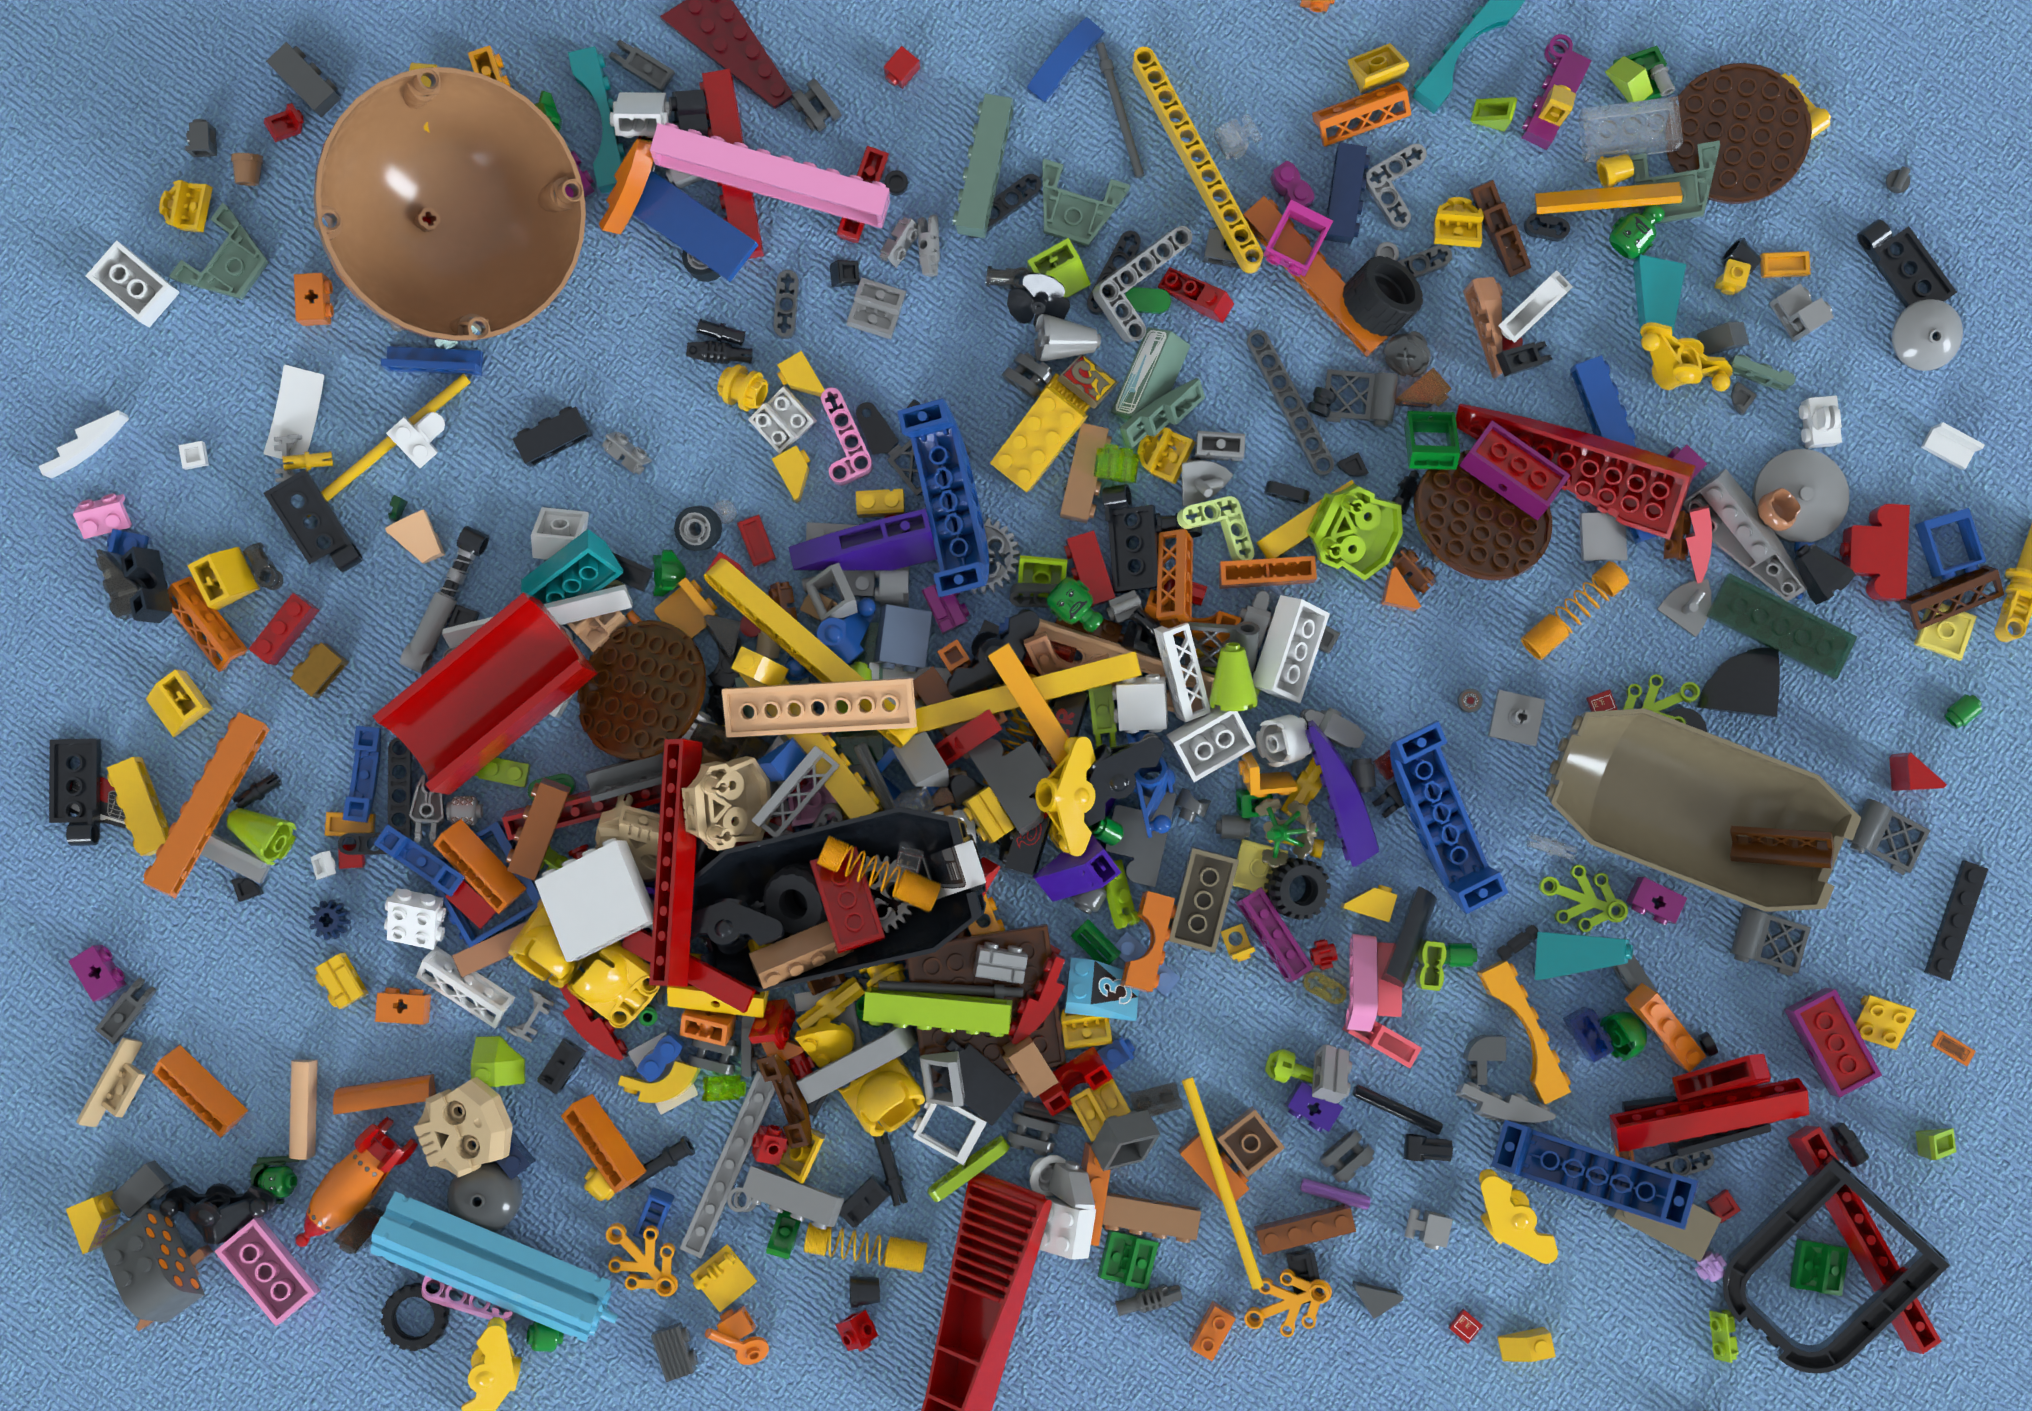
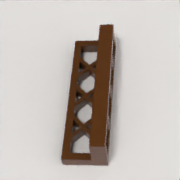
M1984 565L1979 567L1978 570L1964 573L1910 595L1905 600L1899 601L1901 609L1910 612L1914 629L1920 630L2004 596V591L1998 569ZM1993 581L1995 592L1988 595L1982 593L1985 585ZM1969 590L1974 592L1970 602L1965 604L1960 602L1965 592ZM1949 599L1953 601L1948 611H1939L1944 600ZM1925 608L1930 609L1931 612L1927 619L1920 622L1917 611Z
M1731 826V861L1832 868L1834 854L1832 832Z

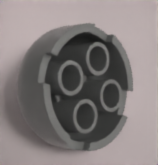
M496 1161L481 1164V1168L457 1178L455 1175L447 1192V1206L451 1215L492 1232L504 1228L514 1219L523 1199L522 1185L518 1176L511 1180ZM475 1197H479L481 1199L474 1201Z

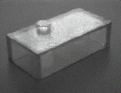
M1678 96L1582 108L1579 115L1583 162L1597 161L1601 156L1609 158L1623 154L1632 156L1644 153L1655 154L1679 151L1683 144Z

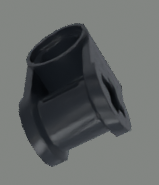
M713 685L708 691L710 697L709 702L705 705V712L712 717L718 726L725 725L722 689L726 687Z

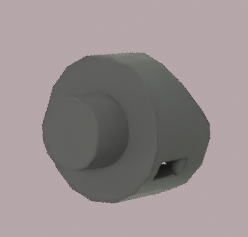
M1182 788L1175 802L1176 806L1182 808L1178 817L1193 823L1196 815L1205 817L1211 800H1196L1190 790Z

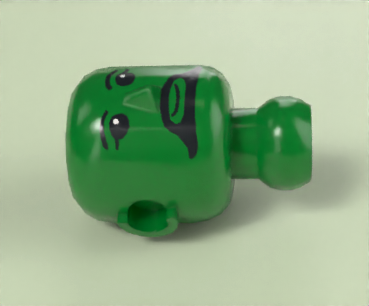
M1647 205L1644 207L1642 214L1633 212L1627 214L1624 218L1620 217L1612 226L1614 229L1609 236L1611 246L1627 259H1636L1639 255H1644L1653 246L1652 242L1657 234L1654 224L1663 220L1665 216L1664 210L1659 205Z
M1070 577L1064 578L1050 592L1046 599V603L1051 609L1050 612L1059 621L1063 620L1068 624H1075L1077 621H1080L1087 632L1092 633L1104 620L1101 613L1095 612L1090 608L1093 604V597L1088 592L1090 589L1080 580L1077 582Z

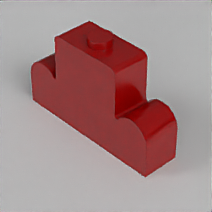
M1884 504L1870 512L1869 523L1871 526L1853 525L1843 531V542L1839 550L1842 561L1853 569L1856 576L1871 577V580L1866 585V593L1874 600L1897 602L1906 599L1910 505Z
M1764 1054L1747 1055L1672 1077L1678 1101L1753 1087L1770 1082L1771 1079Z

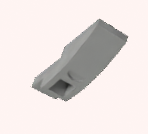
M1471 1082L1458 1085L1455 1095L1477 1104L1474 1114L1498 1122L1508 1120L1517 1124H1536L1554 1120L1556 1114L1549 1112V1107L1539 1103L1534 1105L1527 1102V1097L1517 1093L1506 1096L1503 1101L1502 1096L1493 1092L1487 1094L1480 1090V1086Z

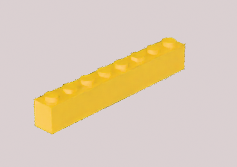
M740 674L749 687L766 686ZM785 678L782 685H790V683ZM793 702L790 705V711L793 715L798 716L801 713V707ZM773 704L767 705L766 710L772 717H775L778 713L777 707ZM822 733L785 734L789 739L793 737L807 754L814 746H818L840 765L824 785L850 819L877 813L880 810L877 806L880 803L879 799L872 791L867 793L863 787L866 782L858 772L855 774L851 772L848 768L851 763L843 753L838 755L833 747L836 746V743L829 734L825 736ZM823 757L816 764V774H826L832 767Z

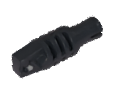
M714 341L687 343L686 356L720 364H728L731 361L752 363V357L743 356V354L753 355L752 348L732 347V344Z

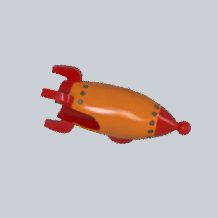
M386 1117L378 1125L371 1124L355 1140L354 1145L356 1149L329 1170L313 1193L304 1220L305 1231L297 1235L295 1243L300 1247H305L308 1245L310 1237L331 1232L357 1216L374 1198L394 1165H401L409 1159L418 1146L416 1140L411 1138L400 1148L394 1140L385 1134L394 1123L389 1117Z

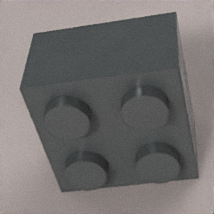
M1148 1110L1132 1111L1127 1115L1107 1118L1096 1135L1091 1148L1102 1170L1106 1171L1144 1161L1160 1133Z

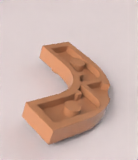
M1046 631L1024 640L1026 650L1041 676L1110 658L1107 653L1087 662L1077 664L1066 662L1055 652Z

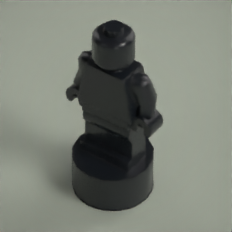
M1416 470L1411 471L1409 476H1405L1401 483H1398L1397 486H1400L1399 493L1392 498L1393 502L1401 505L1402 515L1406 514L1410 506L1409 501L1411 497L1415 496L1418 486L1416 480L1419 476Z

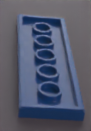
M652 171L649 174L643 193L632 215L731 282L758 247V243Z

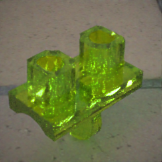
M741 1075L703 1076L704 1094L702 1101L740 1099V1096H745L746 1082L741 1081Z

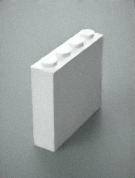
M609 839L602 843L603 847L597 850L596 848L587 850L582 853L583 857L577 860L575 858L562 863V868L548 870L542 873V878L535 881L566 962L579 961L653 924L654 907L626 840Z

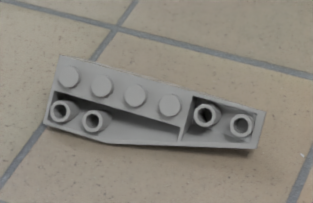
M1727 469L1707 480L1684 499L1682 506L1688 513L1690 509L1709 505L1712 522V542L1784 600L1789 601L1807 590L1800 573L1774 531L1764 524L1759 517L1758 508Z

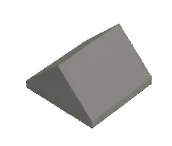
M926 731L912 737L902 748L894 746L892 750L914 786L947 787L949 785L948 767Z

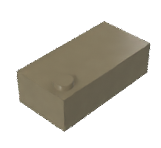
M1190 847L1176 902V913L1170 925L1171 933L1168 941L1213 953L1216 952L1239 859Z
M1692 1204L1686 1229L1683 1230L1611 1206L1606 1211L1612 1217L1701 1262L1722 1219Z

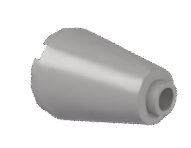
M1040 314L1037 319L1035 332H1038V339H1034L1036 359L1045 362L1094 353L1096 348L1100 347L1101 336L1097 334V330L1047 314Z

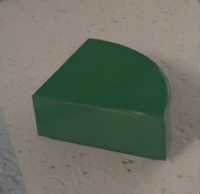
M394 495L390 501V506L393 509L388 513L389 519L395 522L399 521L408 502Z

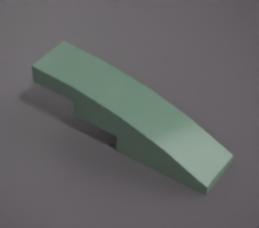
M1195 378L1161 396L1119 427L1125 446L1133 448L1146 435L1155 437L1169 423L1177 425L1205 399L1200 379Z

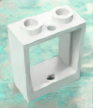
M926 1102L923 1107L927 1110L923 1118L918 1116L912 1127L915 1131L913 1137L964 1165L987 1122L964 1106H948L975 1121L958 1152L922 1132L937 1104Z

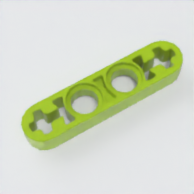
M1003 1136L994 1138L968 1157L964 1165H957L935 1181L928 1188L927 1193L934 1202L943 1200L1002 1157L1009 1150L1010 1145Z

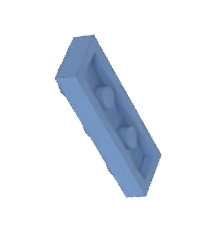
M1127 931L1114 944L1121 952L1119 957L1125 962L1137 960L1147 951ZM1163 963L1158 968L1157 974L1160 975V979L1156 989L1166 996L1181 978Z

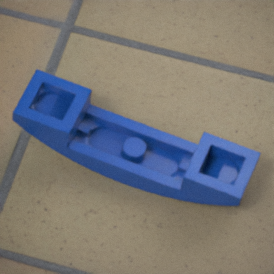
M1086 17L1052 52L1030 81L1027 88L1043 102H1046L1060 86L1061 80L1085 52L1096 44L1105 31Z
M356 725L353 744L355 756L349 796H346L343 820L368 823L379 774L381 728Z
M388 824L374 842L375 846L406 865L450 897H452L465 878L464 875Z

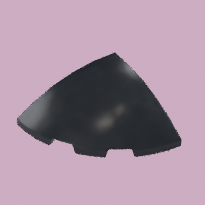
M1778 648L1750 649L1724 661L1712 678L1706 681L1697 708L1742 715L1777 717L1780 687Z

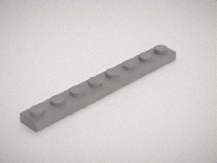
M760 1070L755 1075L680 1247V1250L701 1259L727 1203L728 1194L733 1189L751 1148L753 1135L758 1132L775 1093L772 1081L765 1082Z

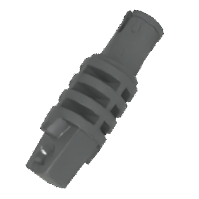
M1162 1285L1150 1290L1139 1291L1135 1294L1136 1296L1115 1301L1120 1317L1132 1312L1140 1311V1313H1146L1147 1311L1151 1312L1162 1307L1165 1308L1171 1306L1173 1302L1182 1300L1183 1296L1179 1285L1169 1287Z

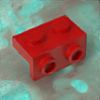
M787 999L767 1001L764 1017H755L748 1038L752 1044L774 1041L778 1050H784L789 1039L792 1024L796 1018L795 1011L791 1008Z

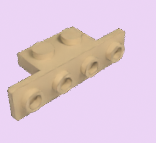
M122 1038L76 1123L82 1126L96 1127L106 1110L115 1117L122 1118L146 1076L132 1065L143 1044L141 1041Z

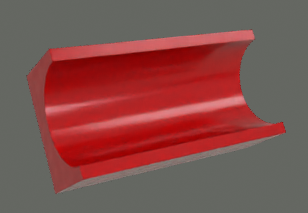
M523 592L374 714L373 718L378 724L386 727L397 736L416 757L428 777V782L425 784L431 792L450 795L598 673L544 604Z

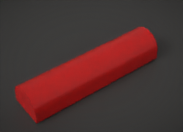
M867 146L856 176L861 177L865 182H880L889 153ZM842 217L836 234L846 241L859 243L865 224Z

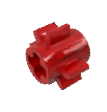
M1325 939L1315 941V947L1309 949L1313 966L1319 965L1322 970L1333 968L1332 962L1338 960L1334 943L1328 944Z
M804 1052L788 1059L790 1064L788 1067L797 1081L812 1073L811 1068L816 1066L811 1057H806Z

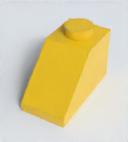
M1554 84L1547 95L1538 118L1560 127L1572 111L1576 93L1571 92V89L1567 86H1557Z
M802 351L777 364L780 372L776 374L783 385L788 383L791 390L819 397L825 391Z
M796 445L772 458V461L793 499L798 503L801 501L810 471L807 463L811 461L805 450L799 451Z
M742 646L731 667L735 672L766 686L782 685L789 670Z
M1545 1327L1497 1336L1502 1361L1534 1362L1556 1357L1551 1333Z

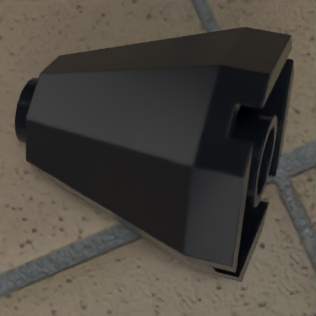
M1805 544L1795 552L1797 555L1794 558L1795 563L1807 587L1808 595L1815 605L1829 600L1834 596L1832 592L1837 589L1841 591L1856 576L1853 569L1847 563L1815 544L1810 546Z

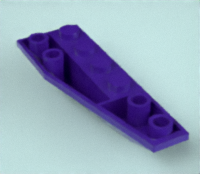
M926 508L857 525L788 547L794 571H824L836 563L840 564L842 571H893L938 560Z
M1311 720L1308 721L1309 729L1305 730L1309 744L1313 743L1316 750L1312 752L1316 766H1321V782L1323 787L1328 789L1329 796H1327L1330 809L1335 811V829L1338 838H1343L1341 842L1345 860H1350L1352 867H1355L1380 852L1377 838L1365 801L1349 768L1328 737Z

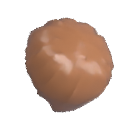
M1779 488L1762 496L1757 510L1764 524L1775 531H1783L1794 524L1801 507L1789 491Z

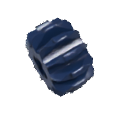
M334 899L329 900L328 903L320 901V907L314 906L312 908L316 915L308 917L309 920H314V924H311L309 928H317L315 936L320 937L323 935L324 940H330L331 937L334 939L340 938V932L346 933L348 931L344 924H351V920L345 919V916L349 915L350 911H342L344 904L339 903L336 905V900ZM327 916L333 919V923L326 921Z

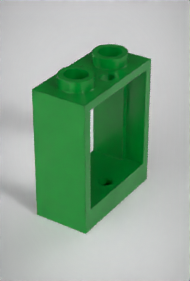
M1407 411L1404 431L1409 469L1456 470L1460 457V447L1455 412ZM1414 432L1446 433L1447 446L1415 445Z

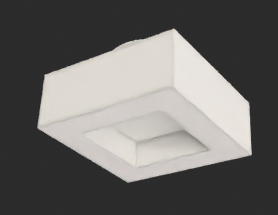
M198 441L178 445L183 469L188 470L209 465L205 442Z
M330 851L321 852L310 857L316 880L336 874L335 860L331 856Z

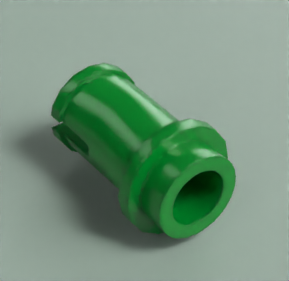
M647 1005L638 1015L640 1023L644 1026L653 1025L658 1017L656 1009L652 1005ZM650 1013L652 1016L646 1017L644 1014Z

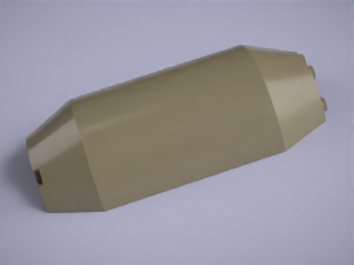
M1645 708L1584 712L1581 716H1575L1567 737H1562L1557 750L1560 753L1557 760L1554 759L1550 765L1549 773L1552 776L1545 796L1548 797L1549 802L1589 844L1765 912L1826 909L1835 887L1827 883L1844 839L1853 840L1861 817L1819 775ZM1731 826L1832 832L1834 843L1832 868L1731 861Z

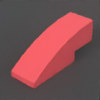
M1709 505L1689 510L1695 533L1687 534L1686 541L1697 584L1702 583L1711 555L1712 522Z
M1377 942V1016H1402V987L1381 979L1395 943Z
M1376 1021L1371 1032L1346 1029V1023L1342 1029L1410 1069L1422 1049L1420 1046Z

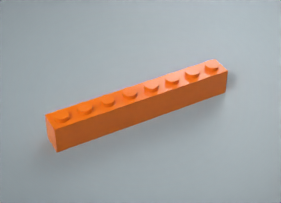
M1263 196L1243 216L1256 238L1267 247L1282 218V214L1278 211L1279 208L1272 199L1268 200ZM1288 218L1273 250L1304 265L1313 248L1310 246L1309 239L1303 233L1299 234L1294 229L1295 225L1292 220ZM1320 251L1317 252L1305 277L1291 274L1366 357L1388 339L1389 336H1379L1365 330L1349 314L1343 298L1345 283L1341 280L1342 276L1337 269L1329 267L1326 263V258Z
M238 712L237 716L230 720L227 727L228 732L224 738L218 741L214 757L205 764V773L201 780L195 782L192 788L193 794L189 801L182 805L178 821L174 822L169 828V837L165 844L159 846L156 852V860L144 873L143 883L174 899L179 894L270 730L265 723Z

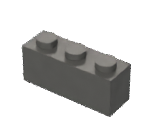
M285 42L266 62L320 117H323L341 100L336 93L338 88L329 79L324 81L319 76L322 74V71L313 62L308 65L304 61L306 55L297 46L292 48Z

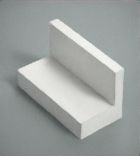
M1942 422L1931 427L1921 448L1963 470L1967 468L1973 454L1983 449L1985 445Z

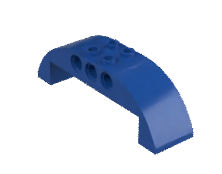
M943 398L897 411L902 434L911 438L940 572L933 574L938 597L986 586L989 577V553L986 532L970 461L952 412Z
M1436 720L1395 740L1391 744L1390 759L1399 792L1430 864L1451 898L1465 914H1468L1508 894V890L1501 873L1488 866L1440 746L1448 742L1439 721Z
M1504 1120L1491 1164L1494 1168L1683 1230L1686 1229L1699 1181L1658 1170L1548 1135L1508 1120Z

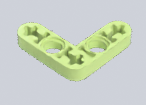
M1227 496L1190 505L1178 512L1177 521L1184 529H1192L1220 522L1232 560L1253 559L1254 547L1240 503L1235 497ZM1226 505L1231 506V511L1224 510L1221 512L1220 508ZM1205 507L1212 509L1213 518L1210 519L1205 515ZM1197 513V517L1192 520L1186 518V515L1190 516ZM1232 524L1239 528V536H1235L1232 533ZM1242 540V543L1236 544V541ZM1239 551H1245L1246 555H1240Z

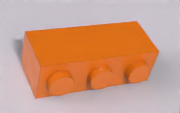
M1198 1132L1178 1151L1222 1201ZM1222 1152L1219 1155L1236 1202L1249 1190V1187L1246 1185L1249 1180L1240 1170L1235 1172L1231 1168L1230 1164L1233 1162Z

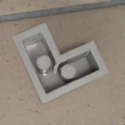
M1801 283L1769 303L1793 342H1796L1834 318L1831 306L1822 297L1812 302L1810 292Z

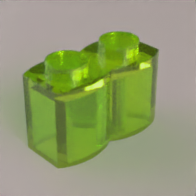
M1104 444V448H1097L1094 477L1121 483H1136L1140 455L1134 454L1133 449L1119 448L1118 450L1119 446Z

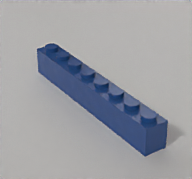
M1601 355L1574 365L1570 372L1594 435L1636 447L1634 442L1635 433L1626 421L1627 412L1624 405H1620L1618 400V388L1614 382L1612 383L1609 376L1610 367L1608 362L1604 361ZM1629 527L1635 544L1658 537L1657 535Z

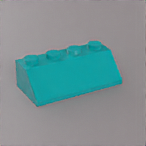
M587 529L521 579V594L524 592L540 600L543 604L592 593L600 591L623 574V569L606 541Z

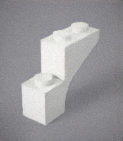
M1556 270L1498 325L1501 328L1502 334L1515 343L1573 286Z

